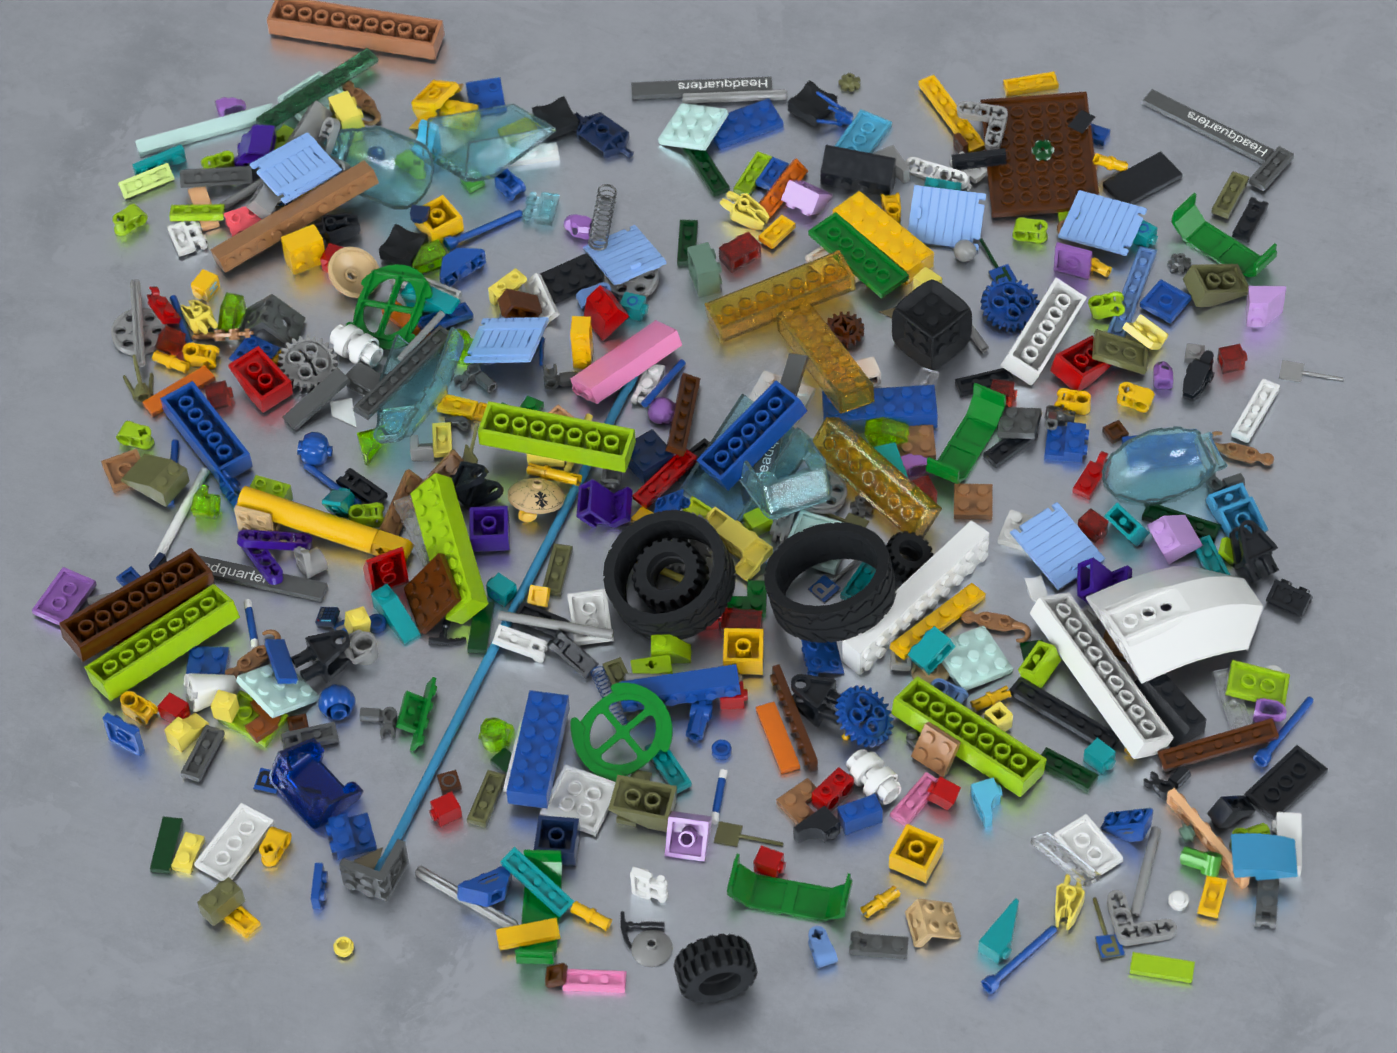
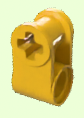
M899 192L895 195L881 194L882 210L900 224L901 202Z
M196 343L184 345V361L189 362L190 367L201 368L204 365L208 369L216 367V357L220 353L218 347Z
M1123 382L1119 385L1117 402L1122 406L1145 413L1148 412L1155 393L1149 388L1130 382Z
M1068 388L1058 389V398L1054 406L1063 408L1064 411H1074L1078 415H1087L1090 412L1091 395L1087 391L1071 390Z
M127 691L120 697L123 713L142 726H147L148 720L159 712L154 703L142 698L135 692Z
M273 826L269 828L266 837L259 847L263 865L273 867L279 863L283 853L290 845L291 832Z

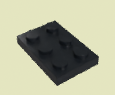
M586 253L540 273L555 304L576 295L581 289L603 282V277Z

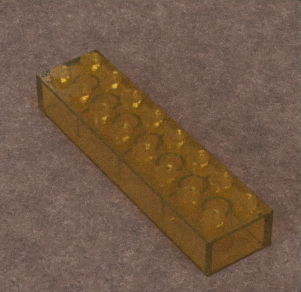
M838 250L705 303L706 316L720 343H723L856 290L855 278L842 253Z
M810 302L776 313L778 332L795 354L808 356L806 369L840 414L875 402L873 383Z
M839 417L825 418L808 449L901 532L908 531L910 534L915 532L917 536L921 535L923 536L922 539H924L942 508Z

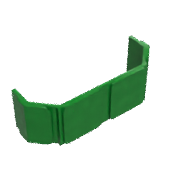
M1193 193L1172 215L1171 223L1186 244L1206 257H1210L1217 264H1238L1244 276H1257L1277 257V244L1274 243L1263 255H1259L1205 221L1195 205L1196 193Z
M974 383L973 397L964 419L938 460L930 457L927 458L926 471L956 484L961 483V481L964 482L998 427L1006 406V395Z
M524 850V856L562 890L561 851ZM524 886L521 924L557 918L559 928V917ZM558 939L521 946L519 949H515L516 963L554 964Z
M736 854L727 886V895L750 909L828 922L830 919L835 920L845 917L853 880L851 879V874H847L845 884L830 888L758 875L740 863V854Z

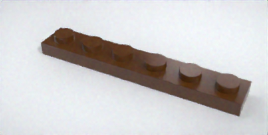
M684 372L681 376L665 451L682 457L686 452L701 378Z
M780 664L772 666L770 680L772 686L777 688L776 695L778 701H782L784 705L782 706L785 718L788 717L790 720V731L796 735L795 743L797 749H801L803 753L801 754L803 764L808 766L810 772L817 771L818 759Z
M1273 718L1161 750L1158 751L1157 755L1163 772L1177 769L1182 765H1191L1279 739V734Z

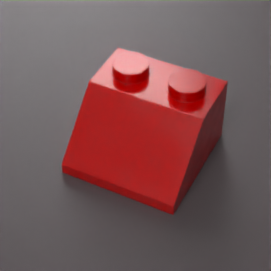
M601 285L587 297L583 316L591 317L592 328L600 339L604 341L629 315L612 292Z

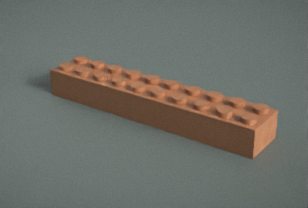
M274 0L267 17L269 34L432 60L436 59L445 35L443 20L315 0Z

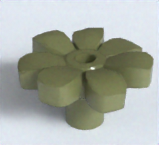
M852 73L844 74L838 81V85L841 86V90L844 92L847 89L849 92H853L854 88L856 90L860 88V77H855Z

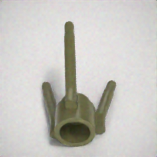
M133 354L138 384L134 389L126 375H123V379L131 391L133 399L143 402L153 396V373H150L149 386L142 383L137 358Z

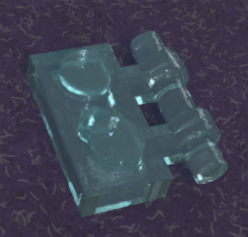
M530 192L526 199V208L522 213V222L527 224L531 218H534V224L552 226L560 200L559 194L542 192L540 197H536L537 194L535 192Z

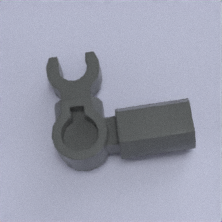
M477 363L469 364L467 370L462 375H457L453 379L455 385L462 382L459 385L461 390L466 389L468 383L476 381L488 393L493 392L497 387L496 382L485 372H482L480 365Z
M553 364L551 369H547L546 365H543L544 386L548 390L556 389L558 385H561V387L573 386L570 378L578 374V371L563 372L557 375L556 364Z
M1048 405L1044 416L1046 429L1055 430L1058 422H1061V420L1074 422L1076 412L1064 411L1063 408Z
M1210 468L1211 475H1206L1204 471H1201V479L1206 482L1209 494L1242 482L1245 486V479L1241 473L1224 478L1221 481L1216 477V471L1213 468Z
M387 707L384 710L380 708H360V721H383V727L380 729L381 739H384L386 732H390L391 739L394 740L396 735L394 727L398 720L395 708Z

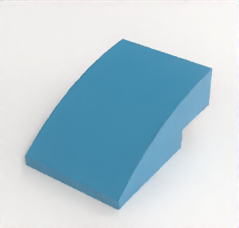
M1243 482L1209 494L1205 499L1213 517L1221 525L1222 531L1228 538L1231 530L1238 527L1245 520H1252L1264 532L1268 531L1253 497H1249ZM1245 525L1244 527L1252 533V528ZM1236 531L1235 536L1239 540L1238 532Z
M1231 834L1235 878L1256 876V880L1298 877L1295 839L1270 834Z

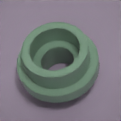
M1185 823L1182 824V827L1178 830L1185 843L1194 842L1193 837L1196 834L1191 825L1186 826Z

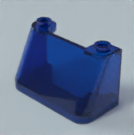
M311 738L278 751L269 773V780L273 787L309 826L317 829L328 823L327 818L339 815L361 798L363 790L353 781L344 786L322 763L324 749L315 738Z

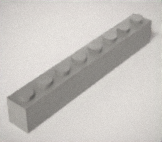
M316 100L307 108L286 144L307 132L317 141L325 119L331 117L333 113ZM262 180L246 207L258 217L264 219L276 212V205L282 202L281 198L284 195L277 196Z

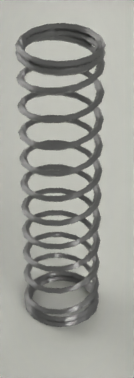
M603 184L598 188L588 245L598 251L604 250L608 246L611 219L613 218L612 214L615 208L617 190L610 184ZM602 187H610L614 189L615 193L611 190L600 191ZM609 191L612 192L614 196L601 195V192ZM601 201L610 202L612 205H604ZM600 206L609 207L611 210H603ZM599 211L609 212L610 215H602ZM598 216L608 217L609 220H601ZM597 221H605L608 225L598 224ZM596 226H604L607 230H600ZM595 231H603L606 235H599ZM591 239L601 242L605 241L606 243L604 245H597ZM591 243H593V244L596 245V246H600V247H601V246H604V247H602V248H596V247H593V246L591 245Z

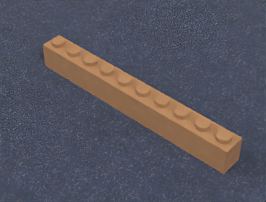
M363 160L210 249L217 265L226 273L281 241L282 236L303 228L379 183L375 172Z

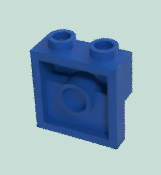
M1067 422V426L1058 425L1055 430L1047 429L1044 459L1082 463L1083 455L1087 456L1088 444H1084V441L1089 439V429H1086V424Z
M368 812L348 817L346 813L327 818L328 824L325 825L327 836H332L333 841H329L332 853H336L338 860L377 850Z

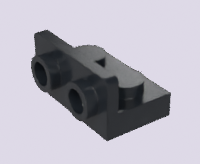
M1275 579L1266 602L1302 617L1309 601L1313 599L1312 595L1309 594L1310 591L1301 586L1297 589L1291 586L1292 583L1285 579H1281V581Z

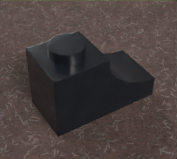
M1244 795L1221 796L1208 811L1207 815L1216 827L1231 828L1240 819L1251 816L1256 809Z
M824 805L793 827V838L798 843L806 839H820L825 843L829 839L832 840L838 836L840 821Z

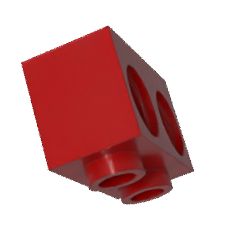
M838 767L812 792V806L819 810L825 805L832 812L854 791V778Z

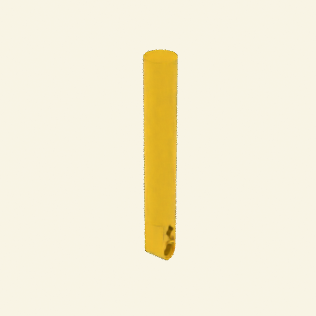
M248 486L242 488L238 497L237 506L271 514L272 522L368 554L378 556L403 547L405 561H407L414 548L413 543L406 538Z

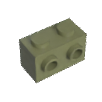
M228 877L224 881H220L209 893L202 895L197 903L201 915L214 927L245 902L242 889Z

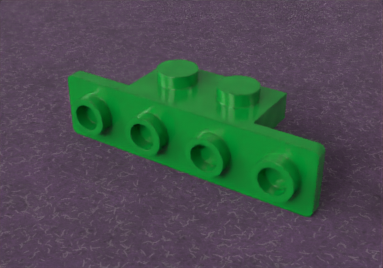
M432 677L426 684L423 697L406 691L403 696L396 727L414 734L410 747L411 751H415L418 746L421 747L425 739L423 731L428 726L429 719L427 715L433 707L431 699L437 691V686L435 685L437 678Z

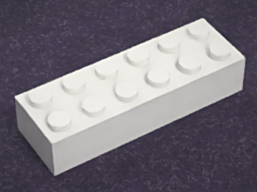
M1055 278L1000 366L1032 386L1087 297L1058 278Z

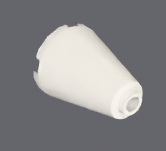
M185 674L184 687H187L185 696L190 710L198 712L209 707L218 689L237 694L238 690L241 689V686L236 682L237 678L234 675Z

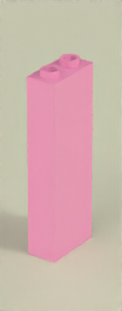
M655 320L570 378L573 392L584 397L587 401L598 404L681 347L682 342L677 330Z

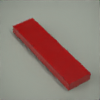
M687 448L683 457L676 454L632 495L633 500L645 509H648L697 462L698 456Z

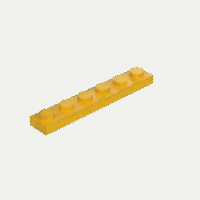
M931 75L919 80V87L954 134L961 133L967 141L968 153L985 150L984 141L970 122L958 117L956 103L936 76Z
M970 583L890 644V649L905 660L912 646L919 643L926 631L931 630L935 626L942 632L959 619L962 613L966 610H971L983 601L986 593L973 583Z

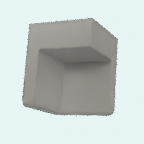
M410 435L411 460L433 461V443L419 444L418 435Z

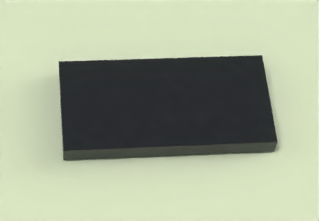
M1160 151L1104 181L1103 187L1115 200L1134 204L1181 179L1183 174Z
M1296 745L1244 793V796L1270 819L1275 820L1277 812H1286L1327 773L1328 768Z

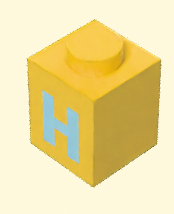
M202 269L191 283L193 295L197 299L209 302L220 288L218 275Z

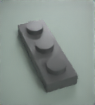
M1278 146L1250 177L1249 184L1265 191L1293 160L1294 154Z
M205 725L181 771L182 777L197 782L201 781L225 735L224 730Z

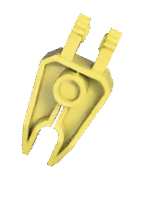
M728 191L726 196L732 202L723 198L720 204L730 212L731 220L750 229L763 230L764 224H767L769 221V215L766 210L747 193L739 196L732 191Z
M189 300L190 306L180 305L186 323L194 334L202 332L205 335L210 327L214 329L218 327L211 307L198 300Z
M1066 874L1064 884L1061 883L1057 886L1054 917L1055 925L1058 928L1061 918H1064L1066 915L1068 919L1066 930H1069L1074 925L1085 898V891L1082 888L1083 878L1079 877L1076 886L1069 885L1071 882V875Z

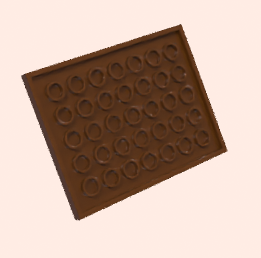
M1087 91L980 100V103L1002 106L1008 111V120L1000 149L1005 148L1007 164L987 167L992 218L1069 212L1079 190L1099 195L1096 165L1093 163L1095 155L1091 124L1083 134L1068 127L1081 110L1089 113ZM981 110V115H985L987 113L986 111ZM982 122V125H983V135H984V144H985V136H986V132H987V128H988V124H989V123H987V122ZM993 127L992 130L998 132L1001 128ZM993 137L991 145H993L995 142V138ZM1047 139L1051 142V146L1054 147V153L1051 154L1049 160L1042 159L1038 161L1031 149L1035 146L1037 140L1043 141Z

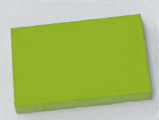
M1232 660L1225 695L1255 703L1259 698L1279 701L1285 707L1290 674Z
M239 690L236 695L240 708L233 722L229 723L218 720V722L255 741L245 729V725L259 717L250 704L254 699L248 693ZM288 714L281 715V720L278 724L279 728L258 743L267 747L287 722L286 717H289Z

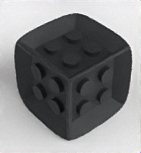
M933 279L924 282L897 304L892 314V338L895 344L915 362L931 371L938 369L957 355L971 338L972 312L970 307L949 288Z

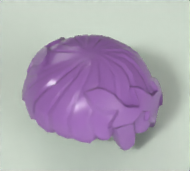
M655 398L649 404V419L656 424H670L675 403L669 398Z

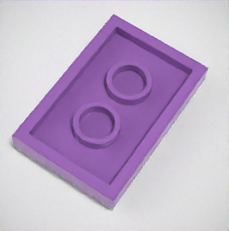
M63 567L33 607V614L59 625L60 622L78 612L96 587V581Z

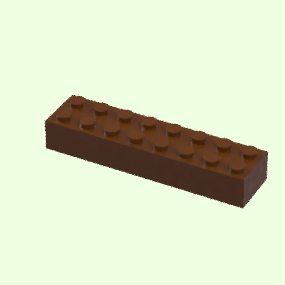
M190 548L60 622L62 638L84 662L169 613L212 584H215L213 572L198 554Z

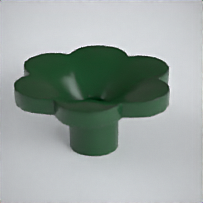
M1047 139L1043 141L1037 140L1031 151L1035 155L1036 160H1049L1051 154L1054 153V147L1051 146V142Z

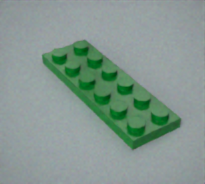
M836 212L808 230V235L881 299L909 280V275Z

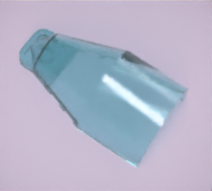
M381 126L339 130L331 155L349 163L351 167L365 160L373 168L379 182L359 194V196L392 209H408L412 205L418 204L426 195L433 179L434 162L433 155L425 144ZM328 139L325 140L324 146L327 145Z
M454 327L450 328L442 353L437 354L377 411V425L373 436L379 443L399 442L404 438L412 436L448 394L464 349V339ZM399 334L395 335L379 382L401 362L397 356L409 344Z

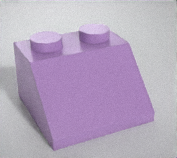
M789 180L781 200L786 202V206L793 209L797 207L802 210L801 213L811 216L812 214H819L830 201L833 194L803 180Z
M1249 286L1245 308L1246 326L1265 327L1283 312L1286 286Z
M1186 515L1162 516L1147 525L1168 564L1203 546Z
M672 811L668 817L664 856L705 862L712 816Z

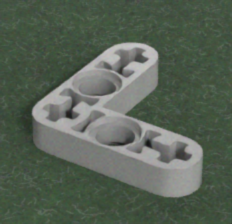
M969 101L958 103L957 115L959 118L989 123L985 136L986 150L1000 149L1008 120L1007 109L1002 106ZM984 110L987 113L985 115H979L978 111ZM993 127H1000L1001 130L998 131V132H995V131L992 130V128H993ZM992 137L995 138V142L993 145H991Z
M328 117L323 123L317 143L339 167L343 168V173L351 168L350 164L331 155L341 124L338 119ZM328 139L327 145L324 146L325 140Z
M1119 890L1109 893L1107 907L1116 938L1121 945L1131 946L1165 941L1175 936L1177 926L1173 920L1160 919L1134 923L1125 894ZM1114 898L1120 901L1119 908H1117V903L1113 900ZM1119 914L1125 915L1127 920L1118 921L1116 916ZM1143 929H1149L1152 931V934L1150 936H1145L1141 933V931ZM1123 933H1127V935L1130 937L1126 938V936L1123 935Z

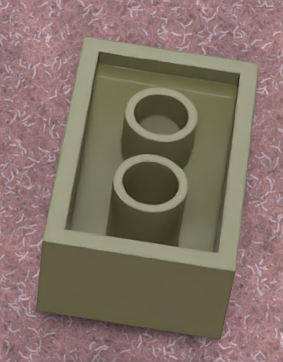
M1238 264L1191 265L1183 278L1196 307H1213L1248 294L1249 285Z
M144 454L125 474L121 482L167 507L188 484L189 476L186 467L171 459Z
M618 775L608 811L648 829L667 832L668 817L674 811L677 800V786Z

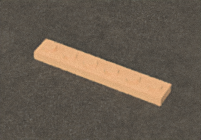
M1175 788L1168 791L1166 803L1186 826L1191 825L1196 837L1209 852H1215L1223 856L1221 866L1241 889L1249 886L1250 877H1234L1232 851L1225 847L1223 840L1212 832L1210 825L1199 817L1197 810L1190 807L1183 794L1178 793Z

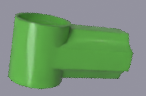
M1186 846L1181 852L1180 864L1198 869L1204 875L1218 877L1223 856L1215 852H1203Z

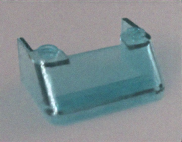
M810 438L806 440L803 460L809 469L787 477L777 479L773 473L768 471L756 473L750 463L744 461L740 482L767 518L778 519L825 502L831 498L832 486L826 460Z

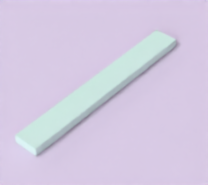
M270 103L138 139L135 142L139 155L142 157L171 149L180 144L186 145L252 127L253 125L276 120V115Z

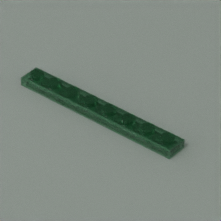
M366 48L256 118L257 124L275 125L276 128L309 107L316 100H320L378 63V57Z

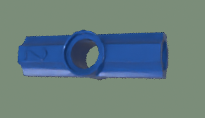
M701 700L692 703L690 720L686 730V737L692 741L703 739L707 722H710L712 717L714 700Z

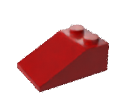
M1090 336L1056 354L1050 371L1072 390L1081 391L1089 387L1112 365L1092 359L1093 336Z
M259 346L228 364L229 369L248 397L262 413L293 394L291 380Z
M403 547L365 561L363 566L364 577L371 593L385 584H388L393 589L409 583Z

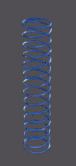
M600 687L598 688V692L600 693V696H601V694H604V695L606 694V693H601V692L599 691ZM624 718V719L619 720V723H621V722H626V723H627L628 720Z

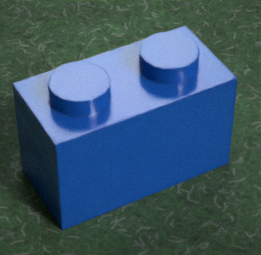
M872 794L838 806L837 819L840 821L844 834L848 835L882 823L883 809L876 795Z

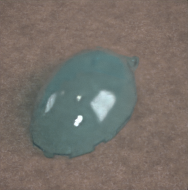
M1178 426L1165 429L1157 428L1127 440L1119 449L1110 454L1102 469L1103 486L1105 491L1120 503L1143 507L1176 502L1194 493L1214 472L1226 468L1227 463L1223 461L1214 443L1212 432L1201 434L1196 429H1183ZM1204 441L1206 442V444H1207V446H1208V448H1209V450H1210V452H1211V454H1212V456H1213V458H1214V460H1215L1216 463L1213 462V460H1212V458H1211V456H1210V454H1209V452H1208V450H1207V448H1206V446H1205V444H1204Z

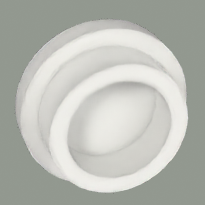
M1173 891L1168 897V903L1171 908L1180 911L1188 906L1189 897L1183 891Z

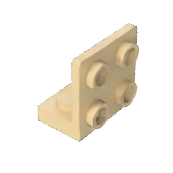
M237 505L234 508L240 531H278L281 524L272 522V517L269 513Z
M917 899L905 911L915 947L922 948L932 937L955 940L961 938L950 902Z

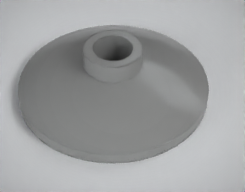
M646 930L639 933L634 938L631 947L634 959L646 967H657L664 964L671 957L673 950L670 938L659 930Z

